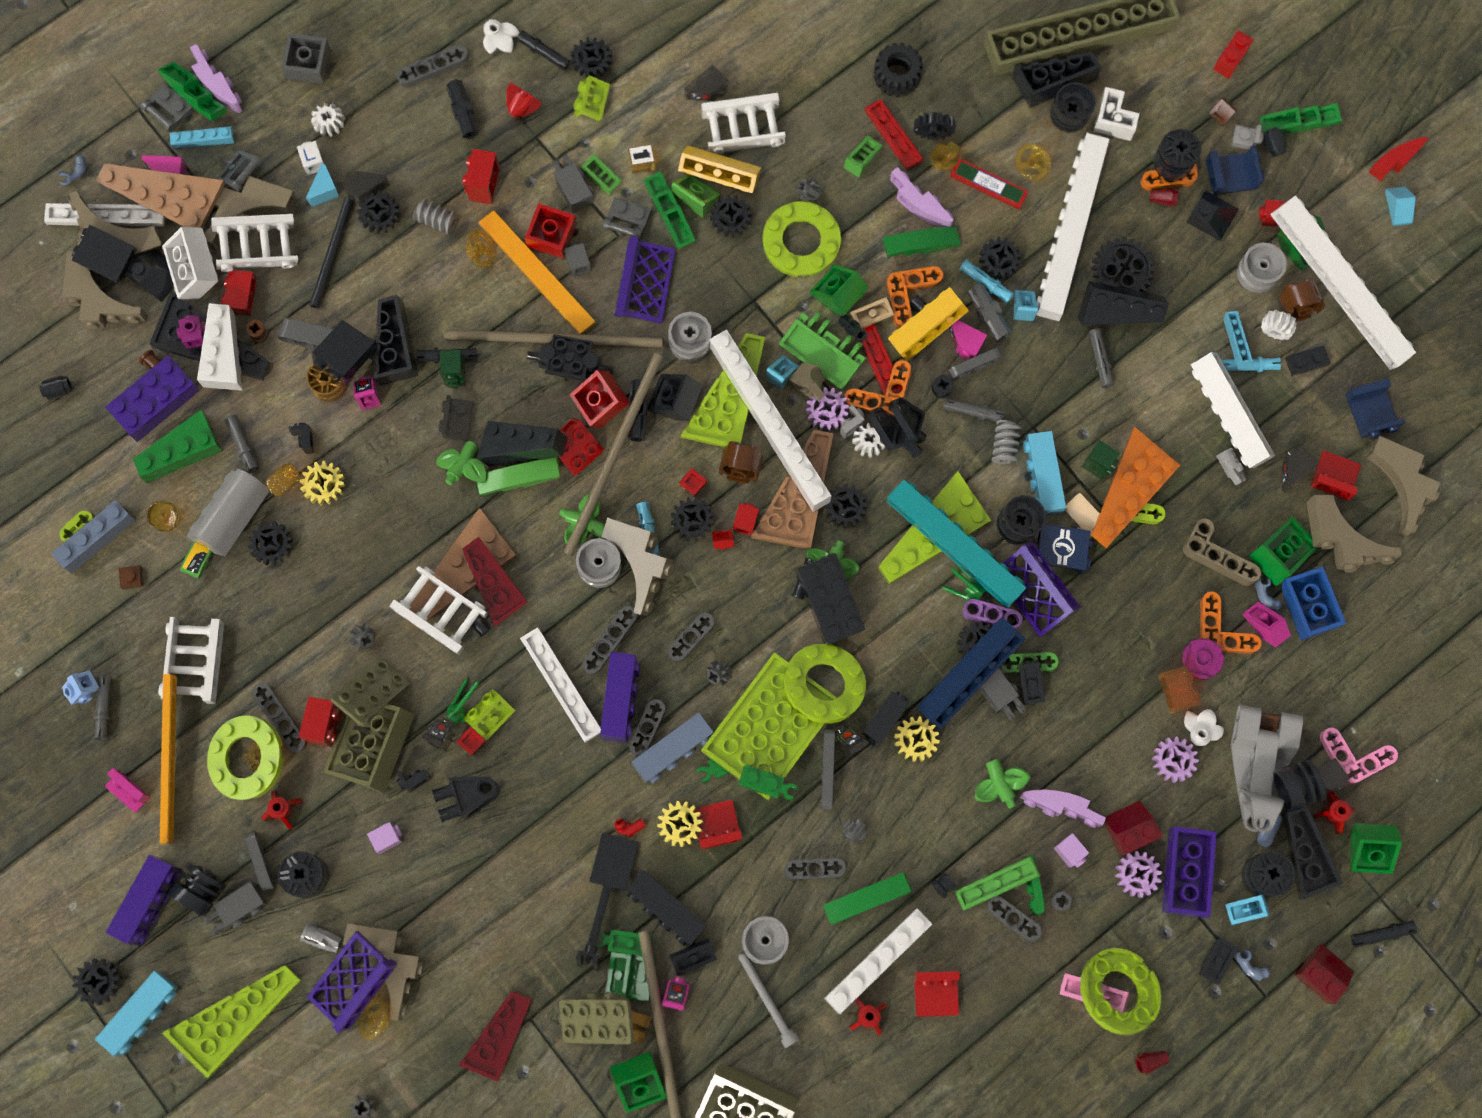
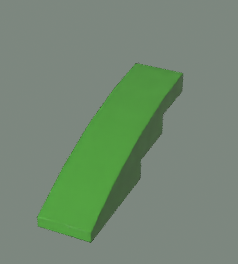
M555 457L486 472V481L477 482L479 495L484 496L497 491L506 492L519 487L527 488L560 478L559 461Z

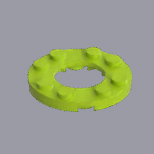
M792 202L778 208L769 217L764 227L763 248L766 257L776 269L789 276H814L825 271L834 262L840 249L841 234L835 218L826 209L811 202ZM809 222L817 228L820 233L821 242L815 252L806 256H798L787 250L782 238L784 231L792 223Z
M813 644L798 651L790 660L784 674V690L794 709L797 708L806 715V718L819 723H836L847 719L858 709L865 696L866 679L858 661L846 650L831 644ZM825 664L834 667L836 671L840 672L845 681L842 695L830 701L820 700L813 696L806 685V675L812 667Z
M254 716L235 717L224 723L217 730L209 745L207 766L213 784L223 795L236 800H249L264 795L274 786L281 774L284 763L281 750L283 743L277 730L268 721ZM249 737L258 744L261 752V761L257 771L251 776L238 778L229 769L230 760L228 752L231 751V746L238 739Z
M1110 948L1094 955L1086 963L1082 971L1080 990L1087 1011L1100 1026L1115 1034L1131 1035L1146 1029L1157 1018L1161 1007V989L1153 970L1150 971L1143 963L1144 960L1137 954L1122 948ZM1118 971L1132 979L1138 993L1137 1004L1133 1010L1129 1012L1114 1010L1111 1004L1103 997L1104 993H1102V982L1108 973Z

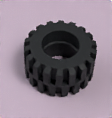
M892 43L891 47L889 45L885 46V49H881L879 55H877L873 73L874 81H876L878 88L881 87L883 93L888 92L889 96L896 94V97H900L901 94L907 96L908 92L912 93L915 91V87H918L922 76L923 62L921 55H918L916 49L912 50L911 45L907 47L904 46L905 43H900V45ZM892 65H901L908 70V73L896 75L888 68Z

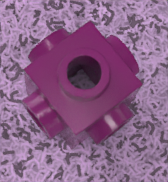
M188 315L184 319L178 320L177 334L185 347L189 349L202 346L206 322H202L199 316Z

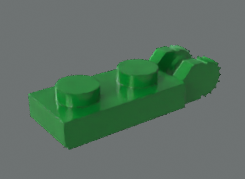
M1029 855V856L1023 857V859H1026V858L1032 856V858H1033V860H1034V862H1035V864H1036V859H1035V856H1034V855ZM1037 877L1026 882L1025 886L1027 894H1031L1032 898L1029 902L1031 912L1035 915H1040L1045 910L1040 878Z

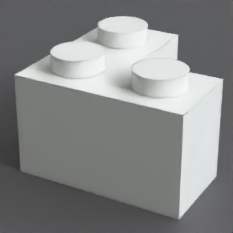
M1105 88L1093 132L1131 141L1136 130L1139 113L1121 109L1124 91Z

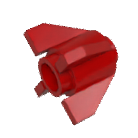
M510 82L506 91V107L509 108V114L515 118H518V116L523 118L540 107L542 102Z
M273 790L271 791V800L268 802L267 811L261 818L264 822L271 818L282 820L290 830L294 828L289 819L293 811L292 807L303 803L301 798L286 800L279 797L277 791Z
M1334 792L1326 793L1329 804L1325 807L1324 812L1313 814V819L1326 817L1329 822L1335 823L1333 824L1335 834H1340L1343 832L1345 821L1349 819L1352 812H1356V808L1350 807L1348 803L1340 800Z
M857 997L854 1001L859 1007L858 1021L849 1028L852 1031L860 1025L868 1028L873 1027L877 1035H881L882 1032L878 1026L880 1011L887 1005L883 1002L878 1007L864 1006ZM870 1012L873 1014L871 1021L866 1019V1014Z

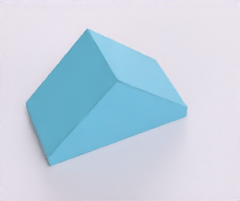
M321 164L306 196L309 205L313 207L339 196L325 164Z
M1406 187L1386 189L1392 225L1412 224L1416 196Z
M1015 290L1013 320L1033 321L1038 311L1035 291Z
M783 355L766 370V380L780 390H783L789 382L788 378L799 368V365Z
M1264 895L1225 904L1231 925L1270 915Z

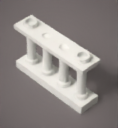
M778 93L701 104L702 118L710 120L713 142H708V152L721 155L728 151L770 145L777 147L785 143V132H778L774 110L779 107ZM755 112H767L770 134L759 135ZM746 113L748 115L750 137L740 138L737 114ZM718 117H729L732 139L721 141Z
M293 214L212 218V232L219 233L222 260H216V270L230 272L233 269L277 266H282L285 269L293 268L298 263V256H291L288 236V230L293 228ZM270 229H278L280 231L283 256H270L268 231ZM249 230H258L260 232L262 257L250 258ZM229 231L240 233L241 259H230L227 236Z
M418 566L416 570L421 574L420 578L404 600H400V602L393 600L390 608L460 655L464 649L460 645L461 639L479 614L484 618L487 617V613L484 611L486 607L477 601L472 603L434 577L435 572L425 566L423 569ZM429 579L438 588L423 609L415 614L409 610L411 608L410 604ZM446 591L455 599L439 622L432 626L426 622L427 616ZM464 603L472 611L457 632L448 637L443 633L445 631L444 627L459 606Z
M170 617V621L166 624L168 638L163 674L203 675L205 677L204 685L201 687L177 686L176 695L201 696L203 698L202 701L207 704H216L224 622L220 619H211V625L209 624L208 626L179 625L178 619ZM178 633L207 635L209 637V644L205 647L177 645ZM176 654H196L207 657L206 665L203 667L174 666ZM163 682L159 685V696H161L162 700Z

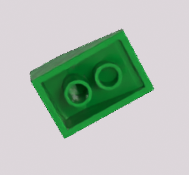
M1291 516L1263 541L1249 557L1277 586L1284 579L1291 576L1318 547H1313L1312 536Z

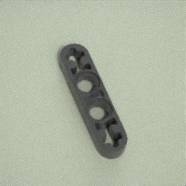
M454 46L405 66L397 72L398 82L403 87H411L460 67L468 61L467 50L462 46ZM460 53V55H462V58H458L456 54ZM439 59L447 61L443 67L437 66L436 62ZM426 66L429 68V71L426 74H421L418 72L419 69ZM403 75H407L409 79L405 80Z
M625 606L620 609L585 657L583 669L587 674L596 675L601 671L610 658V653L616 650L635 624L637 614L633 613V607ZM631 611L633 619L628 618L624 623L627 626V628H624V626L618 623L617 621L620 620V622L622 623V621L625 618L623 613H629ZM619 627L622 630L621 636L617 638L612 637L610 634L611 629ZM603 643L610 646L607 654H601L598 651V647ZM596 653L603 661L601 662L598 659L595 663L597 668L588 670L589 666L587 663H592L596 657L593 654Z
M264 683L257 684L252 690L253 698L272 726L277 730L286 747L294 753L302 752L307 746L305 741L301 739L299 742L300 747L297 748L295 746L292 747L294 742L290 737L285 738L293 733V736L300 740L299 728L272 688ZM261 688L267 690L265 695L270 699L267 703L262 696L258 697ZM273 704L279 706V712L276 715H270L268 712L269 707ZM283 721H289L291 724L287 732L280 730V724Z
M824 729L821 810H832L835 729Z

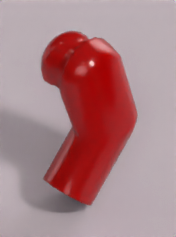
M641 818L634 823L626 822L623 819H617L614 822L615 830L626 836H632L646 828Z

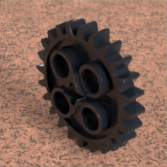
M1117 237L1114 239V244L1109 240L1106 243L1107 246L1102 245L1100 247L1101 251L1095 253L1098 258L1092 260L1093 263L1097 264L1091 267V270L1096 271L1092 278H1098L1097 283L1146 292V287L1152 285L1149 280L1155 278L1150 273L1156 270V268L1151 267L1155 260H1149L1152 253H1145L1148 247L1146 246L1141 249V242L1135 245L1134 238L1127 242L1126 237L1121 242ZM1116 252L1122 253L1124 259L1117 258ZM1133 255L1130 263L1125 268V272L1120 276L1118 282L1114 283L1122 266L1126 263L1129 256ZM1133 262L1138 263L1141 269H1135L1133 267ZM1106 268L1112 269L1114 275H1108L1106 272ZM1123 279H1128L1131 286H1126L1123 283Z

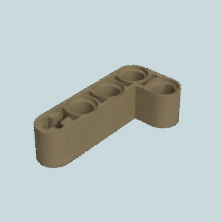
M1206 518L1201 519L1192 527L1183 545V552L1187 557L1245 586L1252 585L1260 578L1261 570L1257 565L1209 541L1214 531L1212 521ZM1199 526L1205 527L1207 533H1201ZM1190 543L1196 544L1198 551L1192 550ZM1209 552L1216 555V560L1210 559ZM1227 562H1232L1235 569L1228 568Z

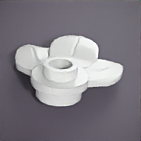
M494 19L488 20L483 27L485 34L483 45L490 54L496 48L503 52L511 53L513 49L512 38L518 36L519 31L508 22L500 23ZM495 26L497 30L491 31L490 27Z
M1211 709L1202 711L1199 716L1191 711H1187L1185 714L1184 724L1190 731V738L1193 744L1205 746L1210 741L1219 740L1222 737L1224 728L1216 725V715Z

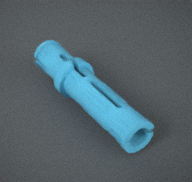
M966 259L959 270L969 275L979 284L983 283L991 295L998 296L1006 304L1013 297L1014 293L1005 288L999 280L991 278Z
M1257 357L1252 359L1253 363L1250 369L1238 370L1235 359H1221L1227 371L1256 370L1257 372H1262L1263 370L1281 369V364H1278L1281 362L1280 357Z
M649 502L636 504L640 520L638 522L639 527L655 532V521L651 516ZM657 542V546L653 549L652 553L660 556Z

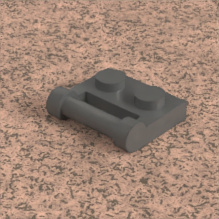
M165 83L149 99L144 100L140 106L143 111L149 112L162 123L168 132L175 130L194 111L190 104ZM156 104L160 105L173 118L167 119L154 106Z
M239 150L217 179L226 181L225 187L239 192L242 189L241 185L254 169L262 164V161L255 155Z
M614 197L608 215L604 220L603 229H612L636 237L640 241L650 217L651 208ZM613 219H617V220H620V221H623V222H626V223H629V224L638 226V228H637V229H634V228H631V227H628V226H625V225H622V224L613 222Z

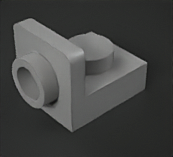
M1236 125L1231 146L1250 149L1251 146L1256 147L1258 144H1261L1263 139L1262 125H1257L1255 129Z
M853 405L849 407L848 411L853 419L848 418L841 424L840 434L844 439L857 431L859 426H864L865 416L859 408L856 409Z

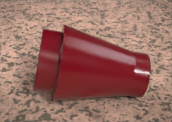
M1169 188L1150 191L1149 202L1168 207L1177 206L1178 190Z
M1166 1051L1140 1053L1135 1058L1138 1071L1141 1074L1145 1073L1147 1075L1164 1064L1169 1063Z

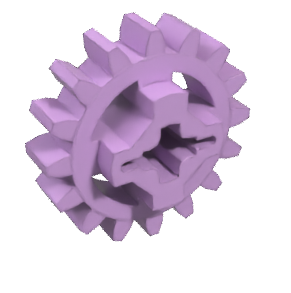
M824 387L823 393L825 396L820 401L810 397L811 401L806 402V406L810 407L806 408L805 411L806 414H810L808 421L814 420L813 427L820 425L821 431L824 427H827V430L830 431L831 426L838 429V423L842 424L845 421L844 418L848 417L846 411L849 409V405H844L847 398L841 399L842 392L835 394V388L828 392L827 388ZM818 401L819 407L814 411V405ZM824 407H826L827 409L831 408V411L828 412V410H824ZM840 408V414L836 417L835 412Z
M1175 737L1172 742L1170 738H1167L1165 743L1160 742L1158 744L1161 749H1154L1157 756L1152 757V760L1157 761V764L1153 768H1159L1160 771L1157 775L1164 774L1165 781L1171 777L1172 783L1177 782L1178 778L1183 782L1185 781V776L1187 778L1192 776L1190 771L1197 770L1193 766V764L1199 762L1198 759H1194L1197 751L1192 752L1190 750L1193 747L1192 744L1185 745L1186 739L1179 742L1178 737ZM1165 751L1167 755L1165 759L1162 760V755ZM1172 758H1178L1179 761L1172 762ZM1188 760V765L1185 769L1184 764ZM1165 767L1172 769L1173 773L1168 771Z
M1135 851L1133 857L1128 853L1126 854L1127 860L1124 858L1119 860L1122 866L1118 865L1115 867L1120 871V873L1115 875L1116 878L1121 880L1117 885H1124L1122 891L1127 892L1129 890L1131 897L1137 893L1138 897L1141 898L1143 897V892L1147 896L1151 895L1150 889L1157 890L1158 888L1155 883H1161L1162 881L1157 878V875L1162 874V871L1156 870L1160 864H1153L1154 857L1146 858V852H1143L1140 856L1139 852ZM1136 860L1146 863L1147 866L1140 865ZM1128 865L1129 871L1127 876H1125V870ZM1145 870V872L1142 873L1140 877H1135L1131 879V877L1134 876V874H1136L1137 871ZM1151 873L1152 876H1151V881H1150V883H1149L1148 877H1149V874ZM1129 883H1135L1140 888H1135L1131 886Z

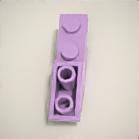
M197 44L191 46L190 49L198 62L191 67L201 84L211 91L213 97L220 103L238 113L242 112L239 105L242 101L237 92L232 93L231 88H233L229 77L224 78L221 71L217 73L213 65L209 66L206 61L210 59L204 49L200 51Z
M898 167L891 172L890 180L898 188L896 198L904 207L930 224L938 227H952L954 219L951 212L947 209L945 210L940 205L941 203L935 195L932 196L929 191L922 195L919 187L914 186L910 182L908 175L904 171L901 172Z
M1033 790L1023 792L1020 796L1024 800V804L1035 808V806L1042 808V812L1048 816H1059L1064 810L1067 816L1074 819L1079 817L1085 820L1084 824L1092 828L1102 826L1106 817L1087 809L1090 800L1071 793L1055 790Z

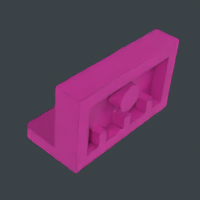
M112 768L107 773L111 779L105 787L133 812H138L150 799L148 794L120 770Z

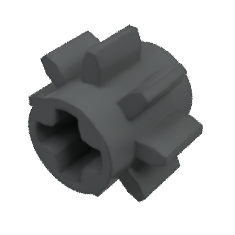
M810 177L809 180L805 178L798 183L797 195L801 196V200L808 202L809 199L814 201L820 196L821 185L817 183L818 180Z
M365 623L362 626L356 624L349 631L351 636L349 642L358 650L362 647L368 649L375 642L373 637L375 631Z
M715 660L706 668V671H708L707 678L713 685L719 683L723 686L732 678L731 668L725 661L719 663Z
M855 817L852 821L847 819L842 826L845 829L842 835L853 843H856L857 840L862 842L867 836V832L864 831L867 826Z
M365 1094L362 1100L358 1095L355 1096L357 1102L349 1104L353 1108L350 1116L356 1115L358 1118H363V1116L371 1118L369 1114L377 1112L372 1105L376 1100H368V1094ZM365 1103L364 1106L367 1108V1111L361 1113V1109L358 1106Z

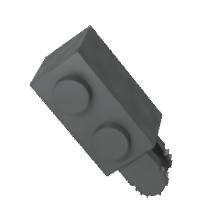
M566 154L563 156L566 167L561 169L557 160L552 161L556 170L553 174L558 188L573 213L593 203L592 195H594V191L590 184L586 185L582 169H577L575 163L572 164Z
M1000 666L979 690L996 713L1002 709L1009 720L1014 721L1016 719L1015 714L1008 707V704L1012 702L1021 714L1025 713L1026 709L1017 698L1019 696L1017 694V687L1013 682L1009 683L1005 677L1004 669Z
M248 882L214 904L213 906L216 911L206 917L204 922L209 924L219 917L222 919L223 923L211 930L212 935H216L228 927H234L235 929L246 922L244 919L250 915L254 917L263 912V907L267 905V902L254 882Z

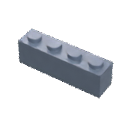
M115 500L51 554L64 569L72 574L136 520L123 505Z
M697 713L634 759L632 765L646 784L649 782L654 784L662 778L661 773L668 769L670 772L679 765L678 761L683 757L688 759L696 753L695 748L700 745L704 747L714 732L700 713Z

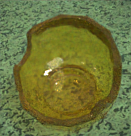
M951 141L948 145L939 143L929 155L931 165L942 171L953 169L958 163L960 150L958 145Z
M156 501L149 506L146 512L148 524L161 532L174 530L181 520L178 507L168 501Z

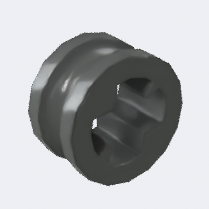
M1066 892L1055 893L1051 898V905L1057 911L1067 910L1072 904V899ZM1061 896H1063V900H1066V904L1060 907L1058 906L1059 903L1056 902V899L1061 898Z

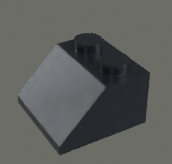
M661 374L647 410L675 421H689L703 385L687 374Z

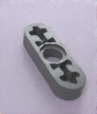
M994 348L950 368L947 372L952 381H956L1000 361L1003 355L999 348Z
M709 613L698 615L669 646L668 656L673 662L683 661L713 629L714 618ZM708 618L710 626H703L701 629V632H703V634L700 635L699 631L697 630L701 626L700 620H706ZM687 633H695L697 640L694 643H688L685 640ZM682 640L683 644L689 647V649L686 650V648L684 647L681 650L682 656L680 657L677 655L674 657L673 649L675 648L676 650H678L682 646V644L679 643Z
M651 700L643 713L629 745L630 751L634 756L638 757L647 751L665 714V705L661 700ZM656 704H659V708L662 711L657 712L654 717L658 721L655 722L650 718H646L647 715L651 717L653 713L651 706L655 707ZM646 722L651 723L654 727L653 731L649 734L644 733L641 729L642 725ZM640 734L645 738H649V741L644 739L642 743L644 750L636 752V748L633 745L638 744L641 739L637 735Z
M252 831L245 834V841L263 892L275 888L258 833Z
M839 858L791 860L786 864L784 871L785 875L791 880L838 878L844 874L846 865ZM823 862H827V867L833 866L834 862H837L838 866H842V869L838 871V874H835L834 870H827L828 875H824L825 866ZM802 863H806L805 871L807 876H803V871L797 872L796 876H793L792 872H788V868H791L792 864H796V868H803ZM812 863H818L821 866V872L818 875L810 873L809 866Z
M995 896L987 901L986 909L988 913L1025 940L1035 941L1041 936V927L1003 898ZM997 901H999V906L1003 910H1006L1007 907L1010 908V910H1008L1002 918L1000 917V915H1002L1003 912H1001L1000 910H996L994 912L992 910V902L996 903ZM1010 913L1018 914L1019 923L1017 925L1009 923L1008 916ZM1024 919L1027 921V923L1024 924L1025 926H1027L1028 928H1031L1033 926L1035 927V936L1031 935L1030 937H1028V931L1025 928H1021V931L1018 930V928L1023 924Z

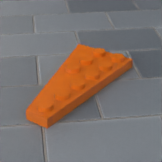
M1135 426L1130 433L1124 453L1110 484V489L1103 502V507L1091 533V536L1105 548L1112 543L1180 466Z

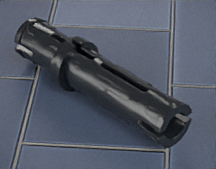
M524 30L518 34L517 41L527 46L531 52H536L563 71H566L570 66L571 60L542 43L541 39L532 37Z
M477 348L416 350L417 363H439L440 351L460 350L464 361H477Z
M1410 920L1400 924L1391 923L1379 929L1351 934L1350 937L1353 947L1357 948L1384 940H1398L1399 937L1416 934L1417 927L1415 922Z

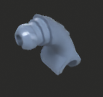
M83 155L76 156V166L72 173L58 172V176L65 175V180L59 181L60 184L68 185L82 177L88 167Z
M1260 577L1255 582L1259 600L1271 610H1280L1282 603L1267 595V588L1271 585V580L1267 578L1264 585Z
M1280 813L1270 831H1258L1257 842L1259 845L1268 847L1272 844L1282 823ZM1267 821L1263 829H1265L1268 826L1269 821Z
M1244 950V958L1241 957L1239 951H1236L1235 959L1243 969V972L1257 981L1270 976L1269 968L1251 966L1249 960L1252 955L1249 950Z

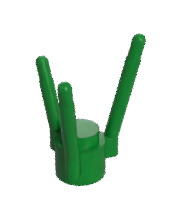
M951 568V572L968 585L964 590L967 594L943 586L942 589L967 601L971 599L979 600L985 589L963 569H961L971 582L957 570Z
M466 678L452 703L447 708L448 711L445 715L458 725L460 721L466 722L464 720L466 710L462 706L475 691L479 681L474 683L458 704L457 702L469 681Z

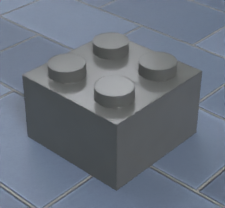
M288 33L281 67L285 78L324 84L331 52L327 38Z

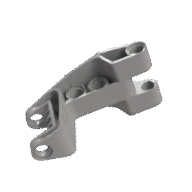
M1239 705L1230 746L1243 825L1252 832H1268L1273 828L1284 804V800L1275 795L1277 790L1273 779V772L1289 766L1299 750L1303 716L1281 712L1279 728L1276 732L1259 729L1261 708ZM1250 817L1252 818V825L1254 828H1251L1248 824V820ZM1268 819V826L1265 829H1262L1266 820Z

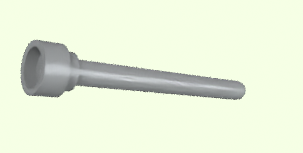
M745 953L739 954L741 964L782 1033L781 1042L787 1048L800 1040L798 1035L787 1027Z

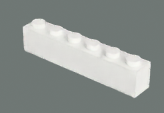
M1211 352L1191 364L1193 376L1196 380H1200L1203 386L1201 388L1202 392L1212 401L1211 407L1215 414H1219L1221 417L1223 429L1230 433L1232 445L1235 449H1239L1243 464L1249 468H1255L1275 456L1274 452L1218 354Z
M915 909L824 999L838 1014H841L932 923L918 909Z

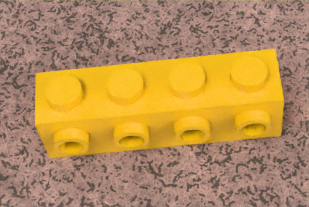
M687 145L682 152L678 171L753 193L758 183L761 167Z
M949 287L947 290L942 291L935 300L925 305L918 314L912 316L901 328L896 329L888 339L908 362L969 310Z

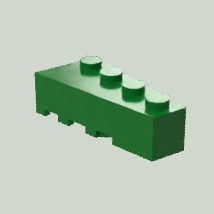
M201 409L133 458L139 476L148 483L222 452L208 416Z

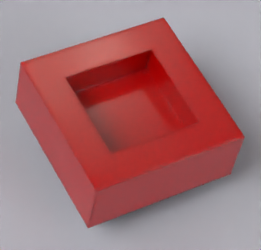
M691 468L679 482V485L695 497L706 485L707 480Z
M732 530L712 532L714 549L734 547Z
M469 727L456 742L469 755L473 756L486 740L473 728Z

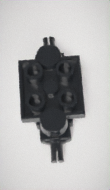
M553 334L551 345L542 346L540 353L527 352V360L538 361L539 368L545 369V373L549 375L585 381L597 370L609 371L611 375H613L614 367L602 365L601 357L591 353L593 341Z

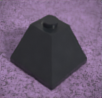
M1205 190L1186 223L1221 241L1239 208Z
M156 249L138 256L124 271L134 283L160 302L174 288L166 257Z

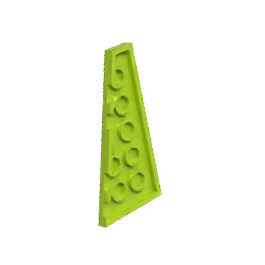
M746 333L737 347L757 377L765 337ZM724 369L681 434V438L720 447L728 446L730 441L738 442L741 445L749 409Z
M958 471L932 501V505L937 509L941 508L948 515L947 518L953 523L957 522L967 536L991 522V519ZM912 525L878 568L888 584H891L942 551Z
M285 965L257 982L246 986L237 993L206 1008L197 1015L186 1019L177 1026L166 1030L162 1034L206 1078H210L302 980Z

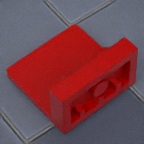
M572 418L559 429L568 437L563 456L558 458L574 476H577L604 449L584 424L576 418Z
M1323 451L1310 487L1349 501L1356 495L1358 487L1354 485L1361 464Z
M732 800L695 809L694 813H701L698 820L703 821V824L699 825V828L703 831L697 832L701 850L742 841Z
M959 971L914 973L917 1017L959 1015L957 980H960Z

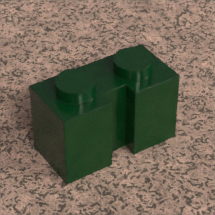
M460 350L440 351V375L445 386L453 389L465 386L464 359Z
M1099 440L1081 467L1102 480L1105 474L1109 476L1119 462L1116 458L1120 453Z

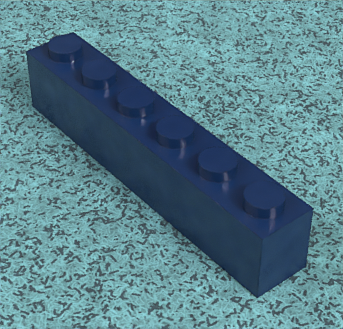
M1001 617L978 643L965 654L964 658L951 669L949 674L936 685L932 692L922 700L917 708L930 722L941 729L1026 638Z

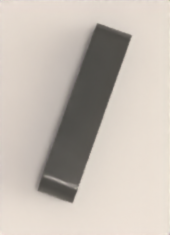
M284 318L278 339L286 343L316 349L333 329ZM374 353L370 356V358H369L366 362H371V361H372V358H373Z

